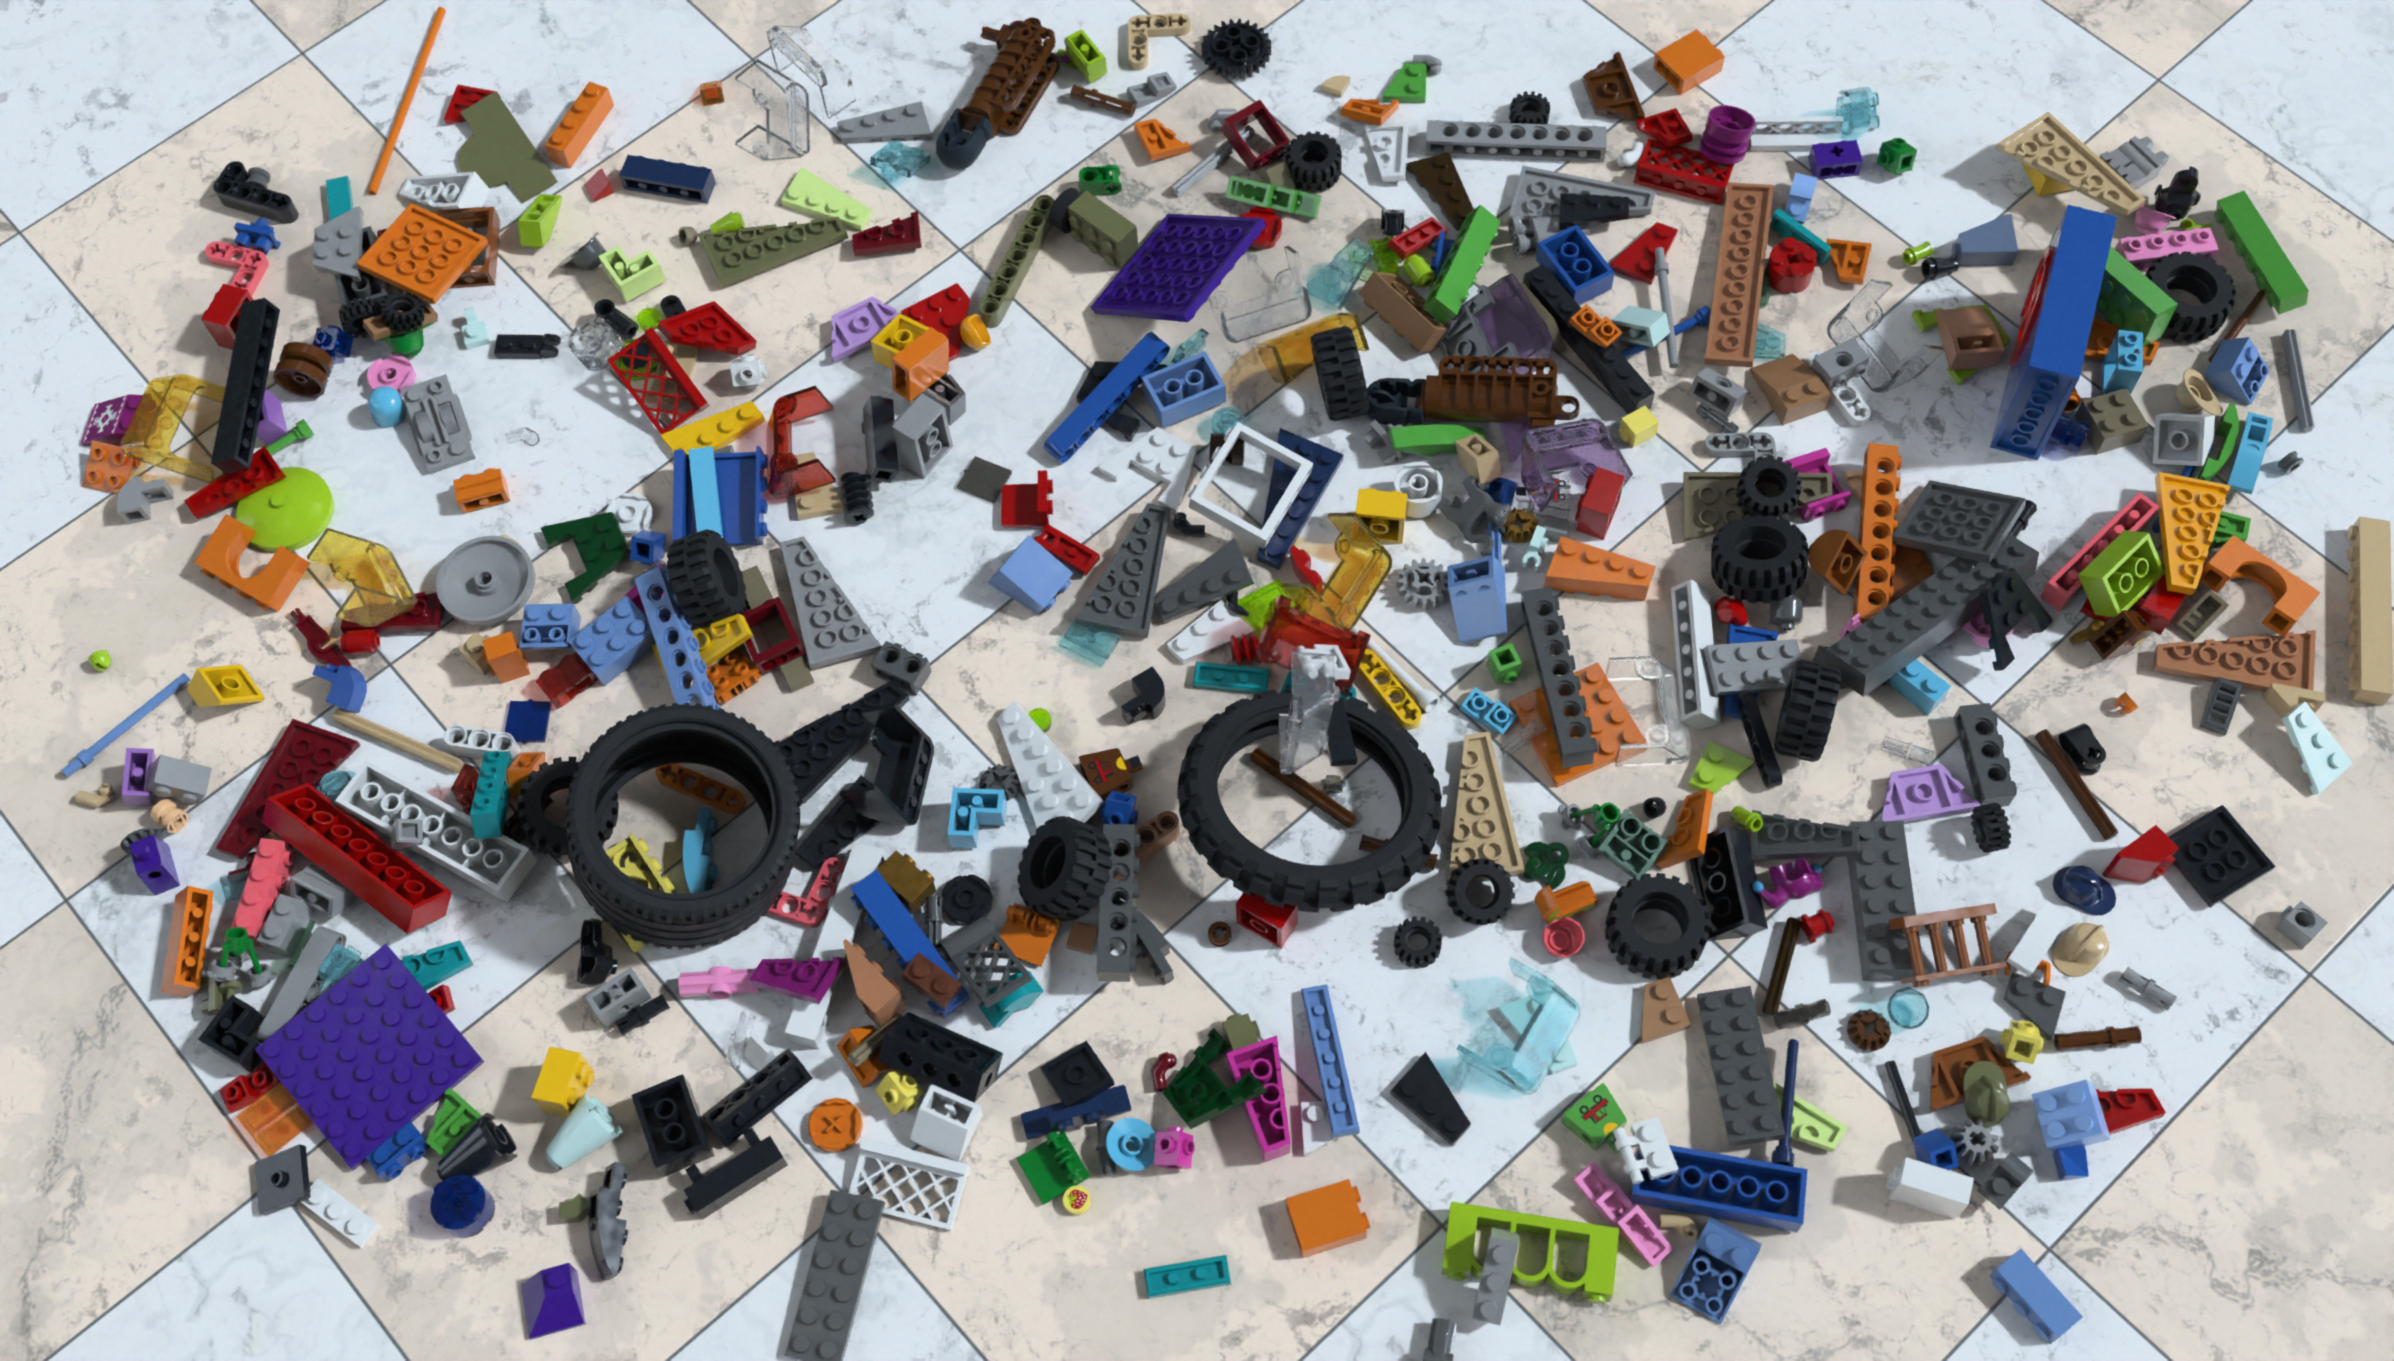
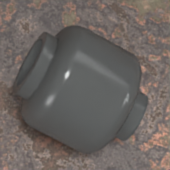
M1792 594L1789 597L1786 595L1780 601L1772 600L1770 602L1771 623L1779 626V630H1794V626L1803 621L1802 600L1797 598L1796 594Z

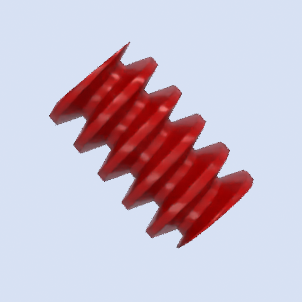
M1274 631L1270 632L1269 639L1266 638L1264 632L1260 633L1259 640H1257L1254 633L1250 634L1249 641H1247L1244 634L1240 635L1238 642L1234 635L1230 637L1232 663L1236 659L1238 665L1242 666L1243 659L1246 658L1248 664L1252 665L1253 658L1256 657L1258 663L1262 664L1264 656L1268 663L1272 662L1273 656H1276L1278 662L1282 661L1281 637L1279 634L1277 638Z

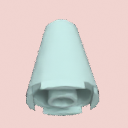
M586 1093L580 1098L547 1147L546 1152L548 1155L546 1159L553 1167L558 1168L560 1166L565 1169L617 1138L623 1132V1128L620 1123L615 1126L612 1122V1119L615 1117L614 1114L594 1096L589 1100V1094Z

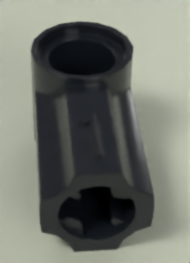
M602 299L596 302L594 310L598 323L602 328L610 329L624 340H631L636 335L639 329L638 324L615 308L611 300Z

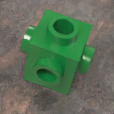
M1894 138L1882 142L1877 163L1883 166L1886 171L1892 172L1895 175L1910 171L1914 164L1917 149L1906 143L1902 138Z

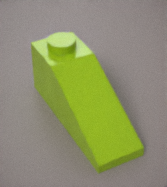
M540 194L519 218L518 227L521 246H530L533 249L544 247L551 238L562 202V195Z

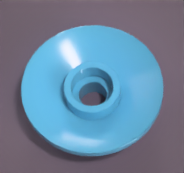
M1121 1119L1114 1123L1107 1133L1106 1149L1108 1155L1117 1166L1124 1170L1135 1172L1144 1170L1154 1162L1153 1144L1156 1140V1133L1150 1125L1140 1119ZM1126 1144H1130L1133 1147L1132 1152L1126 1148Z

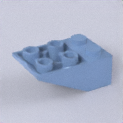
M1491 555L1447 566L1448 590L1460 643L1463 644L1507 634L1505 568Z
M1710 1216L1670 1296L1721 1324L1756 1259L1762 1244Z

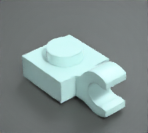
M473 306L465 308L464 314L468 325L461 327L467 349L490 344L484 320L478 322Z
M1536 526L1528 552L1523 557V568L1526 567L1528 562L1532 561L1536 564L1534 571H1539L1541 566L1539 552H1544L1548 543V538H1545V527Z

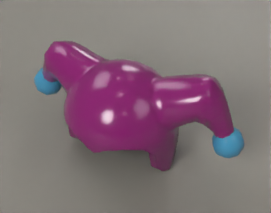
M1800 858L1777 867L1772 866L1768 868L1774 885L1771 893L1766 891L1764 885L1759 881L1754 882L1752 885V889L1759 893L1768 907L1777 909L1789 899L1798 900L1810 893L1819 892L1823 887L1820 876L1822 868L1819 864L1809 866L1806 859Z

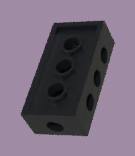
M907 1012L885 1033L878 1061L887 1064L892 1069H898L910 1074L915 1079L926 1081L975 1103L996 1081L1003 1053Z

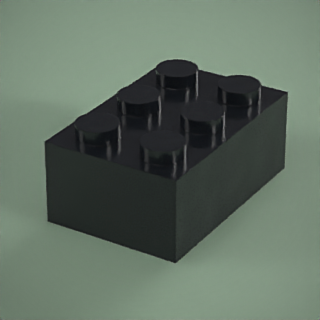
M683 1074L631 1095L655 1168L662 1177L715 1156L690 1083Z

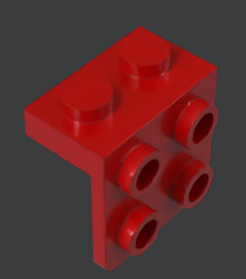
M1047 470L1038 471V482L1036 484H1008L1002 487L1001 524L1004 528L1044 527L1045 524H1049V515H1053V500H1050V494L1054 493L1053 480L1048 478Z

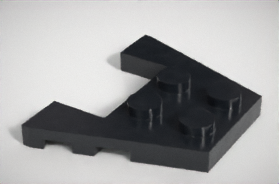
M1095 361L1076 396L1077 403L1081 404L1120 362ZM1159 364L1151 373L1168 367V365ZM1125 400L1110 415L1106 422L1109 423V427L1115 431L1118 430L1124 435V438L1132 442L1140 426V420L1120 413L1126 402Z
M2014 568L2004 569L1979 593L1985 625H1990L1992 637L1988 642L1990 649L1995 651L1996 661L1992 662L1995 671L2004 670L2015 659L2006 635L2025 616L2033 633L2043 632L2053 622L2051 616Z

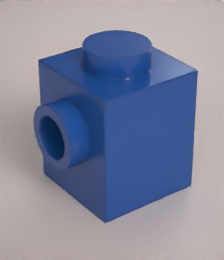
M642 530L631 537L630 560L652 565L662 559L665 552L666 534Z
M1936 1128L1912 1138L1917 1161L1946 1170L1959 1167L1954 1142Z

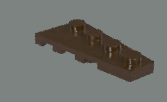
M1449 152L1406 163L1407 171L1416 177V182L1421 188H1425L1429 193V198L1433 203L1436 202L1442 214L1455 230L1460 231L1466 216L1474 208Z

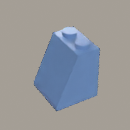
M1028 535L988 583L1039 614L1043 609L1048 611L1057 601L1054 596L1058 591L1063 593L1069 587L1071 582L1068 579L1072 576L1073 572Z

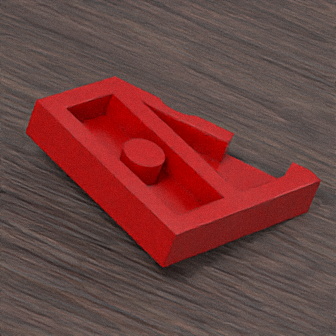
M457 84L443 120L448 125L466 121L460 112L495 91Z
M1677 108L1636 120L1637 130L1671 148L1693 141L1692 133Z

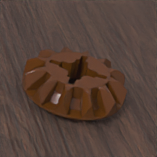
M1871 1008L1868 1010L1860 1009L1850 1017L1847 1023L1849 1039L1855 1046L1865 1051L1882 1049L1889 1042L1892 1032L1889 1026L1890 1021H1887L1882 1013H1877ZM1874 1022L1875 1033L1871 1032L1869 1035L1867 1034L1866 1037H1864L1863 1035L1866 1029L1864 1025L1869 1026L1870 1023L1872 1024Z

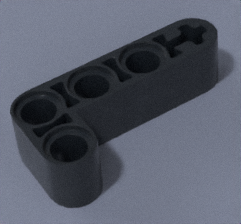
M239 161L227 164L213 185V189L220 201L228 208L284 224L293 223L298 219L299 212L288 195L245 183L248 179V172L243 163Z

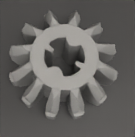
M1966 1119L1964 1125L1958 1123L1955 1126L1956 1132H1952L1950 1135V1139L1955 1142L1956 1151H1959L1957 1159L1966 1158L1967 1166H1971L1975 1161L1978 1167L1983 1166L1985 1161L1991 1162L1994 1159L1993 1153L1999 1151V1146L1995 1144L1999 1139V1135L1990 1134V1131L1993 1129L1992 1125L1984 1128L1982 1119L1977 1120L1975 1124L1971 1119ZM1975 1140L1978 1144L1974 1146L1971 1142Z

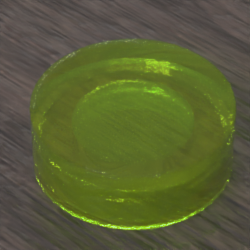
M645 308L637 316L639 326L645 331L650 327H653L654 330L657 329L658 322L662 321L659 312L654 308Z
M1036 708L1028 713L1044 733L1051 728L1052 720L1047 710Z

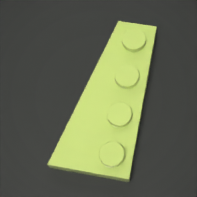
M803 167L800 168L781 199L783 206L820 218L839 216L844 226L859 231L864 229L872 215L868 207Z
M1773 1081L1781 1113L1784 1088ZM1794 1094L1791 1138L1833 1152L1848 1127Z

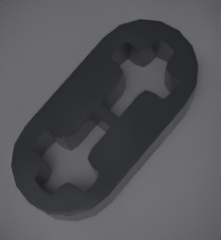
M675 295L664 297L660 303L666 319L686 312L681 300ZM673 305L676 310L672 312L669 306Z

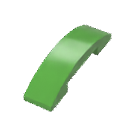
M2230 403L2223 413L2215 432L2216 435L2224 437L2216 460L2208 457L2197 479L2211 482L2221 471L2235 447L2239 431V419L2236 406L2233 403Z

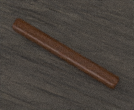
M2044 729L2038 732L2035 739L2103 838L2110 840L2117 836V828L2049 730Z
M1256 748L1250 755L1252 762L1345 827L1351 828L1356 822L1357 817L1355 814L1260 748Z

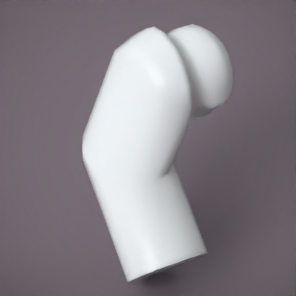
M1641 142L1633 143L1631 151L1618 156V165L1620 167L1637 165L1641 159L1644 145Z

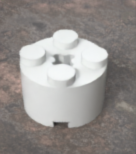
M1408 463L1395 475L1394 491L1408 494L1406 517L1423 518L1434 515L1437 512L1438 507L1436 505L1441 502L1443 479L1438 470L1436 472L1428 463Z

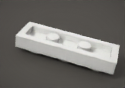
M318 1178L310 1186L311 1198L301 1201V1203L361 1248L380 1227L378 1223Z

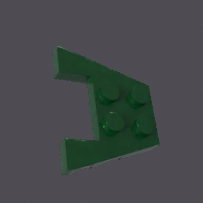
M613 512L552 524L541 528L545 540L551 549L573 538L586 568L585 573L564 583L571 600L575 604L583 599L581 596L589 589L593 590L598 585L597 581L607 572L610 574L631 553L628 542Z
M1215 1028L1208 1033L1209 1040L1203 1047L1198 1046L1194 1051L1195 1058L1188 1067L1183 1066L1163 1092L1164 1096L1190 1129L1266 1092L1265 1088L1251 1071L1230 1089H1227L1208 1066L1210 1062L1229 1048V1045Z

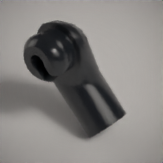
M1178 512L1174 515L1173 525L1183 536L1205 537V525H1191L1186 520L1187 515L1183 512Z

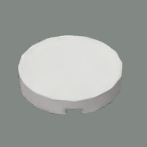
M624 493L620 495V498L613 499L605 510V513H614L625 537H632L642 530H647L654 517V511L646 497L637 493Z

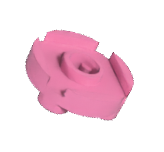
M393 354L388 355L389 358L382 360L379 358L373 362L367 371V379L372 390L381 386H388L397 390L401 397H403L401 389L414 384L416 372L407 358ZM395 373V377H394V378H392V379H388V378H387L388 375L392 376V375Z

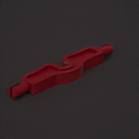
M295 608L297 614L292 610L291 616L297 621L295 625L307 639L308 649L317 661L338 667L340 664L353 667L337 644L322 649L331 638L310 615L305 616L299 608Z

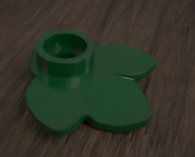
M1533 842L1526 846L1523 851L1530 859L1524 866V879L1536 880L1544 878L1546 886L1550 885L1552 890L1560 886L1566 877L1564 866L1569 860L1567 847L1558 842L1549 845L1543 842ZM1554 851H1559L1561 853L1558 859H1553L1551 857V854Z

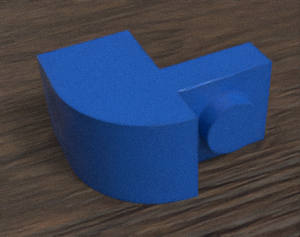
M327 663L326 667L316 665L312 674L333 683L326 702L348 711L360 712L367 693L366 680L363 674L354 667L341 664L339 667Z

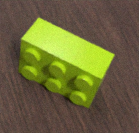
M2124 530L2078 576L2095 615L2116 617L2121 611H2127L2165 574V570L2149 533Z

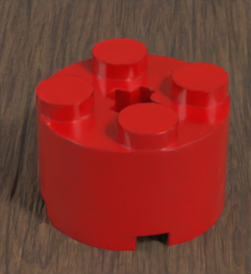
M1791 237L1775 245L1771 250L1765 270L1770 287L1783 294H1789L1790 291H1797V293L1804 291L1809 286L1817 262L1816 251L1807 244Z

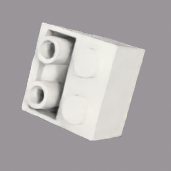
M931 1084L919 1107L910 1141L948 1159L960 1162L983 1116L982 1109L978 1104Z

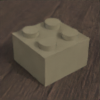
M2127 388L2083 400L2074 416L2096 455L2140 442L2149 427Z

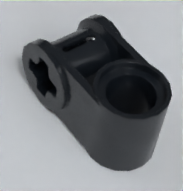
M1382 209L1381 230L1383 235L1397 236L1403 233L1404 209Z
M2083 723L2059 734V742L2063 750L2068 753L2078 770L2085 775H2095L2106 758V752L2094 736L2091 728Z

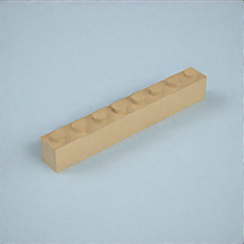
M2359 516L2356 522L2349 526L2347 532V539L2350 540V548L2347 553L2350 569L2347 580L2351 582V589L2347 598L2348 603H2351V611L2348 615V624L2351 625V633L2348 637V646L2351 647V655L2348 660L2351 677L2348 682V689L2351 691V701L2383 706L2393 695L2390 521Z

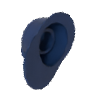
M2082 865L2064 867L2053 878L2052 885L2057 896L2086 913L2104 915L2109 913L2115 906V890L2109 882L2098 876L2089 867Z

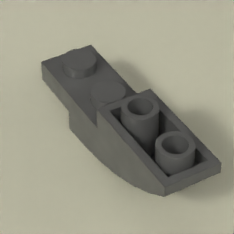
M1117 899L1113 902V904L1117 906L1123 905L1125 903L1121 899ZM1138 911V921L1132 925V932H1137V948L1143 958L1147 956L1152 964L1149 967L1155 978H1161L1166 985L1174 980L1173 970L1164 957L1170 954L1169 943L1156 926ZM1118 923L1114 930H1121L1125 925Z

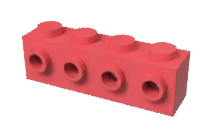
M260 839L231 928H245L248 931V938L253 939V945L257 947H263L257 942V938L279 894L283 895L296 856V852L283 840Z

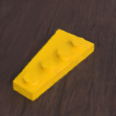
M741 614L712 623L711 626L704 629L698 628L692 631L700 646L698 650L701 659L704 660L707 667L753 637L744 616ZM655 644L652 646L653 651L668 681L657 645Z

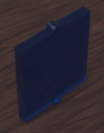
M532 699L528 701H510L505 732L511 734L516 742H522L523 744H527V742L545 743L552 706L551 701H533Z

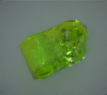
M1387 235L1386 238L1378 240L1368 239L1369 253L1378 272L1398 274L1399 256L1387 246L1389 240L1393 238L1392 236Z

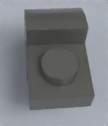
M2010 1152L1977 1191L2000 1210L2034 1170Z

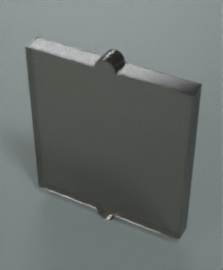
M975 456L968 469L964 470V475L957 485V489L995 503L1002 491V487L1010 478L1012 471Z

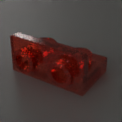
M465 763L450 790L457 798L456 801L464 808L463 811L470 815L479 773L474 766Z

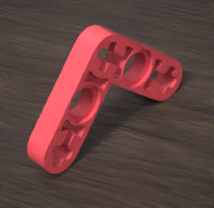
M219 241L211 242L205 248V254L211 263L238 269L230 285L248 290L252 297L269 266V261L265 254L260 250ZM236 254H242L240 259L232 260ZM252 276L249 282H242L245 277Z
M836 857L827 859L823 863L806 899L782 891L775 900L778 902L777 908L775 909L776 906L773 904L767 913L809 928L819 927L829 912L828 902L831 896H835L837 891L836 881L838 875L844 872L845 864ZM837 865L840 871L833 873L831 880L834 884L828 881L831 876L829 868H834ZM827 887L831 890L826 898L817 897L819 889ZM788 902H794L797 905L792 913L783 912V906ZM802 906L804 911L808 913H813L816 910L818 917H813L810 920L806 913L801 912Z

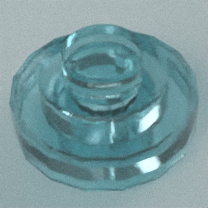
M1223 407L1212 415L1213 433L1226 434L1230 427L1234 429L1237 422L1246 426L1245 416L1237 408Z

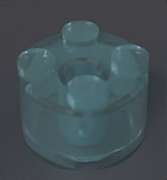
M1869 86L1839 91V94L1842 96L1837 97L1836 113L1837 116H1843L1844 128L1841 129V133L1844 136L1872 132L1875 128H1879L1880 119L1878 114H1876V106L1879 105L1877 92H1872Z

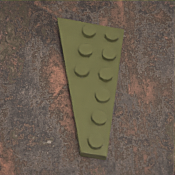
M838 216L814 219L810 223L804 224L789 222L788 226L780 227L773 224L741 228L739 232L727 233L724 230L718 231V234L707 236L706 233H699L698 237L722 288L845 240L848 238V235Z

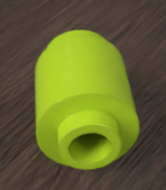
M1414 254L1404 261V272L1417 288H1428L1432 285L1435 272L1422 257Z

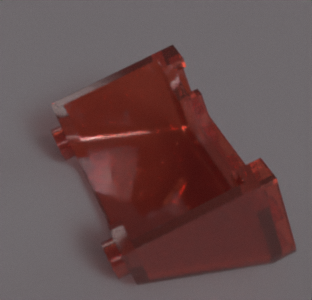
M1279 595L1271 601L1256 650L1257 655L1260 656L1259 660L1267 664H1278L1305 676L1301 669L1302 665L1296 659V648L1298 646H1304L1305 649H1313L1314 644L1338 645L1351 670L1349 679L1333 681L1324 678L1322 673H1318V677L1314 681L1327 686V690L1335 691L1337 694L1351 690L1371 635L1361 630L1355 635L1350 633L1347 628H1336L1299 611V606L1295 605L1291 608L1292 599L1283 595Z

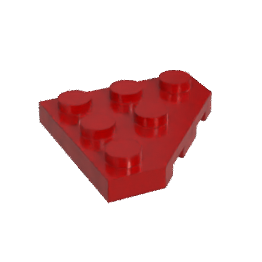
M955 283L901 310L900 314L929 328L932 327L939 333H943L949 339V362L958 358L962 343L960 324L967 317L970 298L960 285Z
M715 301L658 322V330L673 343L735 355L756 348L757 341Z

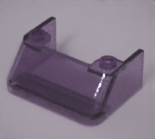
M1590 418L1530 429L1522 439L1521 481L1538 512H1543L1559 489L1550 471L1578 466L1581 473L1588 478L1589 475L1594 476L1597 467L1624 475L1623 487L1633 475L1606 426L1598 419Z

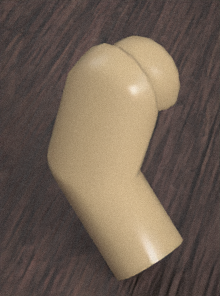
M105 783L102 784V787L99 786L98 792L95 794L79 791L76 794L75 800L77 803L99 807L111 801L115 791L112 785Z

